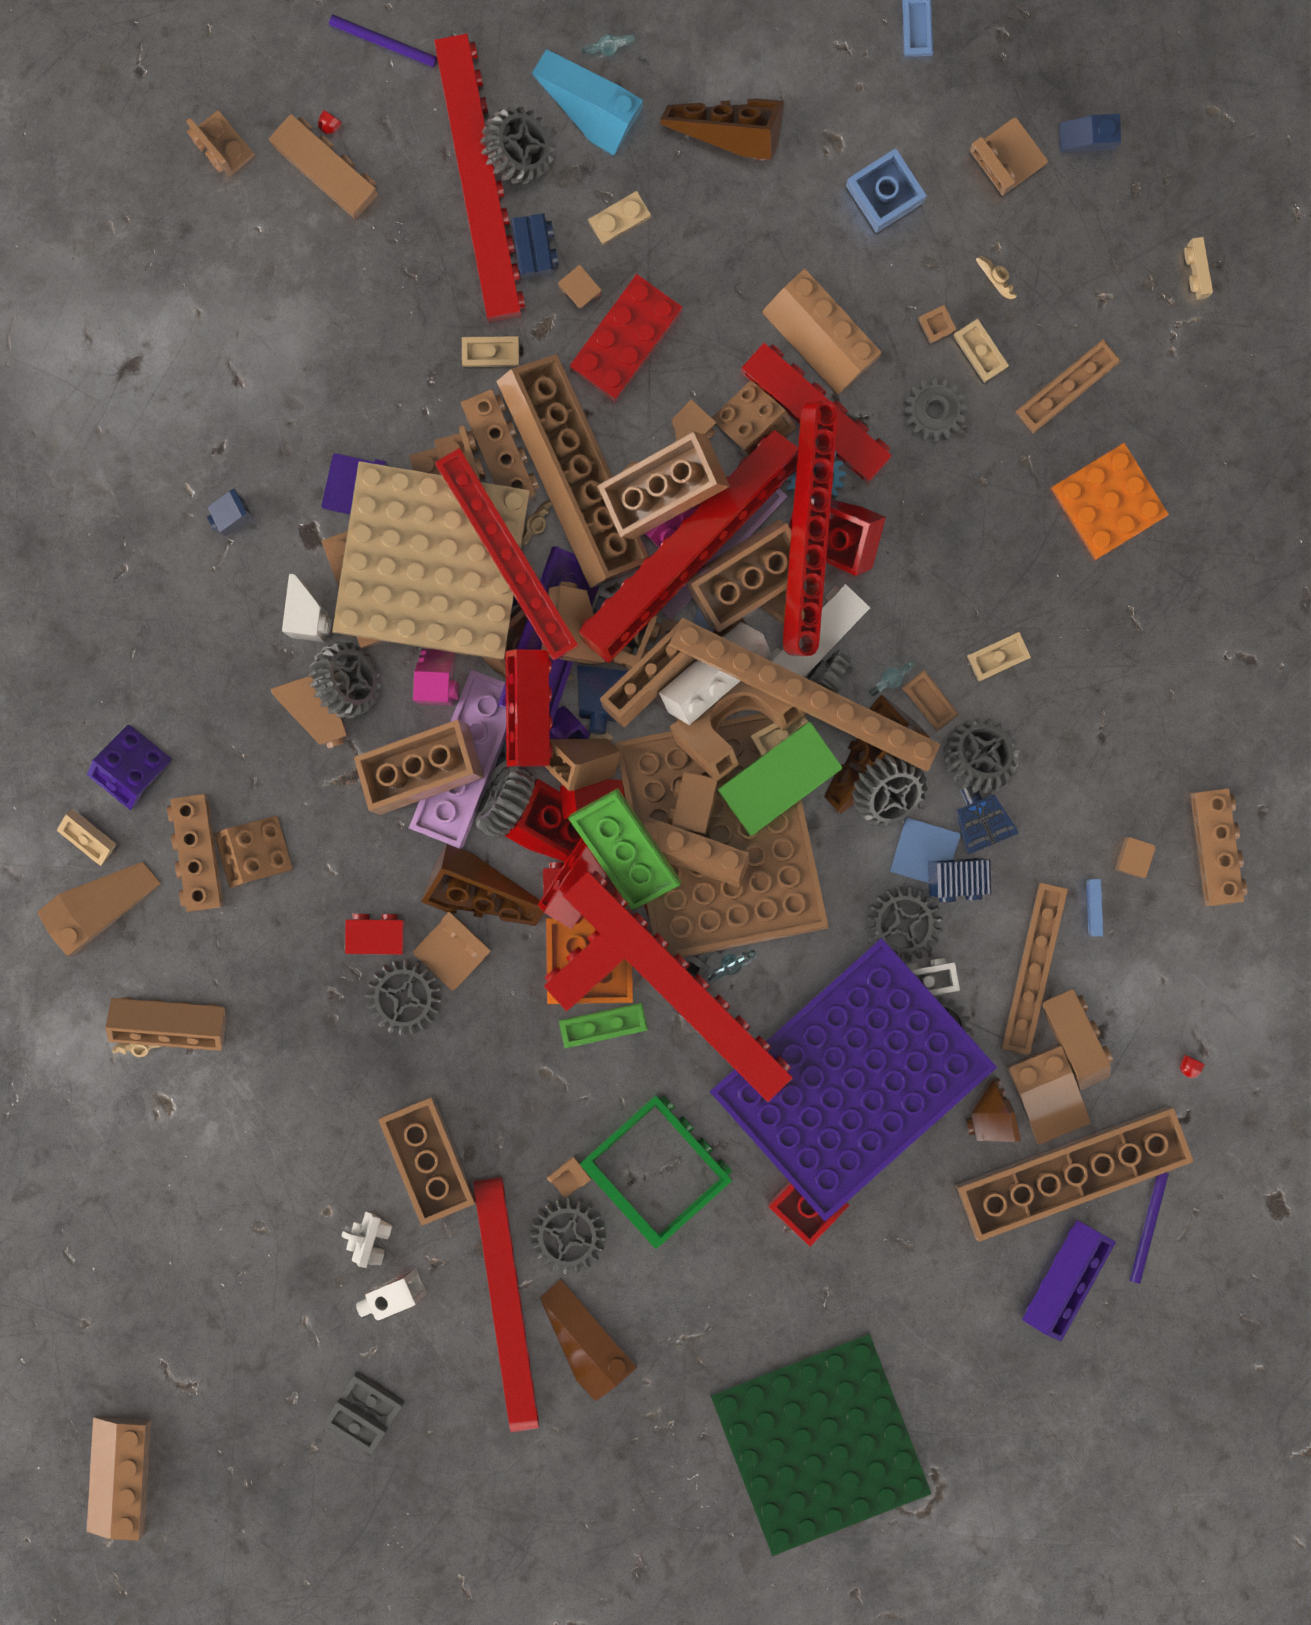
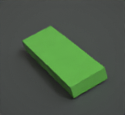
M642 1002L559 1020L564 1048L648 1031Z

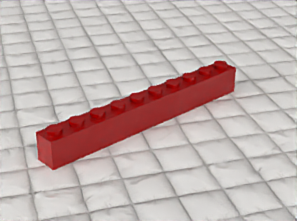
M467 33L435 39L434 43L487 320L490 323L522 317L520 309L526 308L523 291L517 292L515 281L520 280L517 263L512 264L510 253L515 252L512 235L506 236L504 226L510 224L507 207L501 208L499 200L500 197H504L502 181H496L495 174H493L495 167L492 164H486L489 159L488 155L481 154L483 149L486 148V146L480 143L484 137L481 131L487 126L485 125L483 115L489 113L486 97L480 98L478 87L483 86L480 69H474L473 59H478L475 41L469 42Z
M775 430L768 437H764L759 442L757 448L749 456L743 458L738 468L730 476L726 477L730 487L701 502L699 508L691 516L686 517L671 536L663 540L660 548L642 562L641 567L634 575L625 579L621 588L612 597L607 598L603 602L598 612L593 617L585 620L578 631L585 645L606 662L610 663L797 470L798 447Z
M586 870L563 893V897L769 1102L793 1078L788 1072L792 1067L780 1055L775 1059L768 1052L771 1046L760 1035L755 1039L748 1032L751 1026L740 1015L734 1018L727 1011L731 1006L719 994L714 998L707 989L710 985L699 974L694 977L687 970L690 965L680 954L677 953L673 956L666 949L669 943L658 932L653 936L646 929L649 923L638 912L632 915L625 908L629 903L617 891L612 895L605 888L608 882L597 871L591 874Z

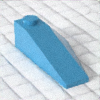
M547 49L532 72L536 80L561 106L566 115L583 132L584 136L592 144L615 156L641 113L643 100L619 85Z

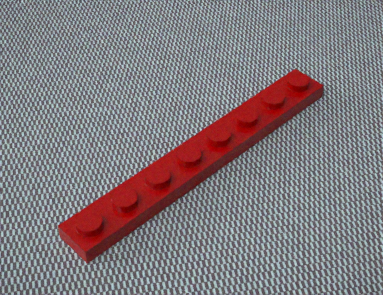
M458 448L436 461L437 469L552 660L555 661L577 648L576 640L461 449Z

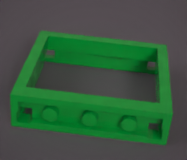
M657 1094L650 1098L581 1160L579 1164L655 1249L660 1247L733 1181L729 1175L732 1172L730 1167L722 1159L717 1162L710 1154L713 1151L712 1147L703 1138L698 1141L691 1133L694 1127L684 1116L678 1119L672 1112L675 1106L665 1095L660 1098ZM654 1107L663 1114L719 1177L718 1180L659 1233L595 1162L596 1159Z

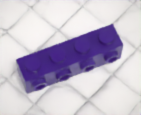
M1077 1220L1069 1230L1066 1241L1061 1250L1056 1254L1050 1270L1041 1281L1040 1288L1033 1301L1028 1305L1022 1320L1043 1334L1062 1342L1116 1241Z

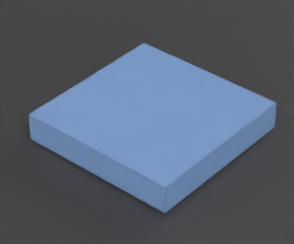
M906 817L889 872L929 883L928 862L953 860L961 834Z

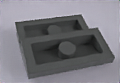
M356 1371L325 1420L324 1425L372 1454L403 1406L404 1401Z

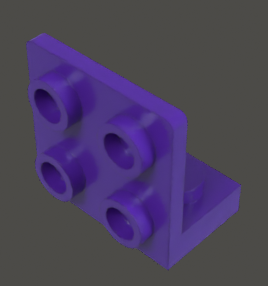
M334 453L321 507L326 510L350 515L359 461L389 466L388 463L375 459L373 462Z
M126 725L92 760L87 776L131 811L138 803L144 789L169 765L171 758L131 725Z

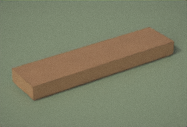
M1104 339L1101 340L1016 410L1015 413L1034 434L1121 362L1120 358Z

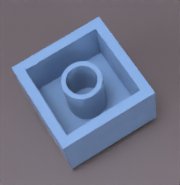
M896 148L848 178L846 184L847 189L876 233L922 205L927 197Z

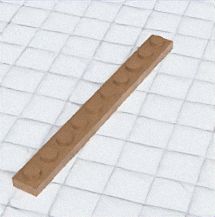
M681 618L669 643V646L926 772L930 769L941 745L684 618Z

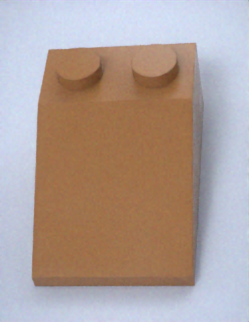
M1056 1044L1005 1066L1038 1145L1091 1123L1074 1074L1061 1045Z

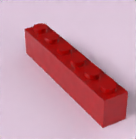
M763 343L742 366L741 373L758 385L782 406L789 416L800 424L804 405L808 402L829 400L824 396L827 392L818 383L813 382L811 384L803 377L805 372L795 363L789 365L782 359L784 354L775 345L771 344L768 346ZM835 400L833 403L838 409L836 457L868 484L890 460L892 456L888 452L890 447L880 438L874 440L868 435L869 429L858 419L855 421L851 420L846 415L847 409ZM820 409L818 410L819 418H821Z

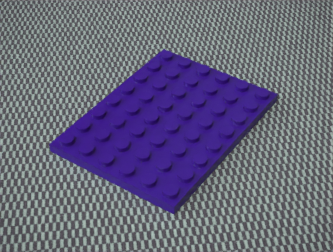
M880 938L766 1040L771 1046L768 1052L775 1059L780 1055L792 1067L788 1072L793 1077L769 1102L735 1069L713 1087L710 1093L821 1218L826 1221L990 1075L997 1066L889 945Z

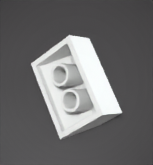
M289 574L282 632L295 639L326 642V636H331L333 619H330L328 612L307 585L295 574Z

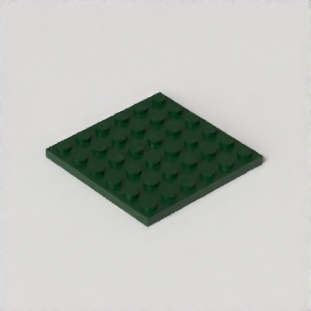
M869 1333L710 1394L772 1556L932 1494Z

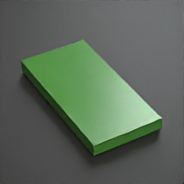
M807 722L720 786L717 791L747 833L752 836L840 771L842 766L811 722Z
M618 788L569 816L570 822L622 897L629 903L628 905L632 911L681 884V879Z

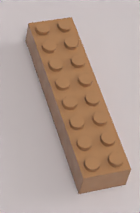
M555 354L509 370L497 380V384L589 587L593 588L638 570L642 562L649 555L640 536L635 539L622 538L618 534L598 488L599 484L613 476L558 355Z
M1165 1106L961 1182L955 1186L974 1237L980 1242L1194 1161L1174 1108Z

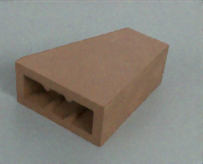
M560 582V586L549 588L550 599L578 644L577 648L558 659L589 665L604 663L605 660L585 645L578 632L585 620L594 616L587 590L577 589V584L571 582ZM542 643V650H546Z
M307 676L271 689L275 698L319 745L327 744L328 749L344 744L343 739L349 737L343 718H337L336 713L328 714L327 706L320 707L321 700L314 697L316 690L310 687L311 683L314 682L311 677Z
M549 739L553 754L550 766L544 767L569 791L615 777L617 766L620 763L621 751L608 739Z

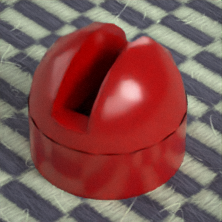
M323 110L318 118V128L329 135L335 133L343 123L326 110Z
M1184 1054L1180 1069L1186 1077L1195 1078L1200 1075L1205 1064Z

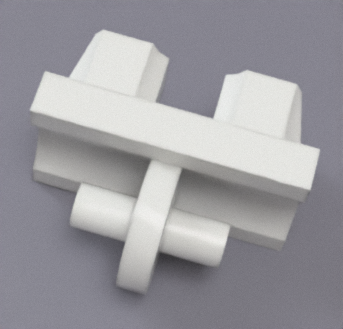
M366 1211L362 1224L354 1222L351 1231L343 1230L341 1236L349 1240L346 1250L354 1252L352 1261L357 1263V1266L367 1268L368 1264H382L384 1250L374 1247L375 1237L388 1239L392 1225L379 1218L376 1214Z

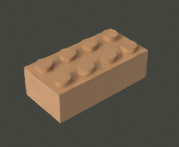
M692 432L598 485L619 536L628 539H635L730 487L708 436L697 432Z
M777 519L704 565L685 584L710 628L717 632L722 631L787 589L791 529L787 523Z
M458 719L354 757L368 809L380 815L484 778L469 724Z
M434 1095L378 1119L421 1226L476 1203L474 1193Z

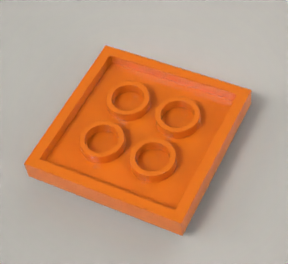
M1125 443L1051 487L1052 492L1095 560L1169 515Z
M546 918L547 974L557 965L562 969L569 963L566 957L579 946L583 950L590 943L587 938L596 929L585 918L578 924H575L572 929L554 918ZM624 959L577 1003H633L632 965ZM547 991V1004H559Z

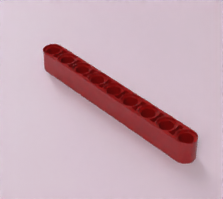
M829 400L808 402L804 405L801 412L783 630V648L790 656H812L819 648L838 409ZM819 409H820V412H821V418H819V416H818V410H819ZM816 437L819 441L818 447L816 446ZM814 466L816 468V476L813 473ZM812 495H813V497H814V504H813V505H812V503H811V496H812ZM809 524H811L812 527L811 534L809 532ZM807 552L809 554V562L806 560ZM805 581H806V583H807V590H806V591H805V589H804V582H805ZM802 610L805 612L804 620L802 619ZM800 639H802V648L799 646Z
M501 1176L474 1180V1193L510 1432L539 1428V1418L503 1178Z

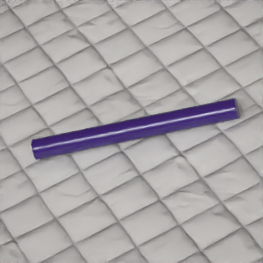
M333 14L329 20V25L431 67H434L436 64L437 56Z
M1165 1172L1156 1176L1129 1280L1131 1282L1141 1284L1169 1173Z

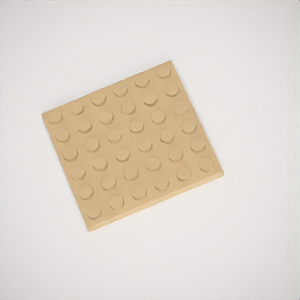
M359 461L332 632L504 660L514 595L442 475ZM480 482L521 549L529 490Z

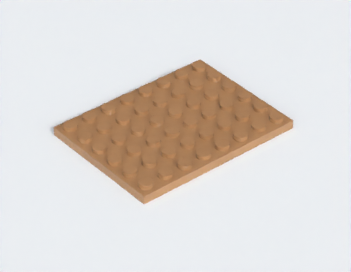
M759 713L724 720L720 724L717 734L733 748L739 765L718 780V788L761 757L751 741V735L774 723L765 714ZM672 731L615 742V746L621 751L619 766L626 801L638 818L641 814L668 824L670 808H676L678 797H674L675 785L677 780L682 781L683 773L711 777L676 744ZM717 791L707 838L749 853L750 862L740 888L670 863L681 879V884L647 903L653 936L658 932L669 943L666 949L673 956L678 953L682 957H688L828 929L827 916L802 800H799L754 835L750 836Z

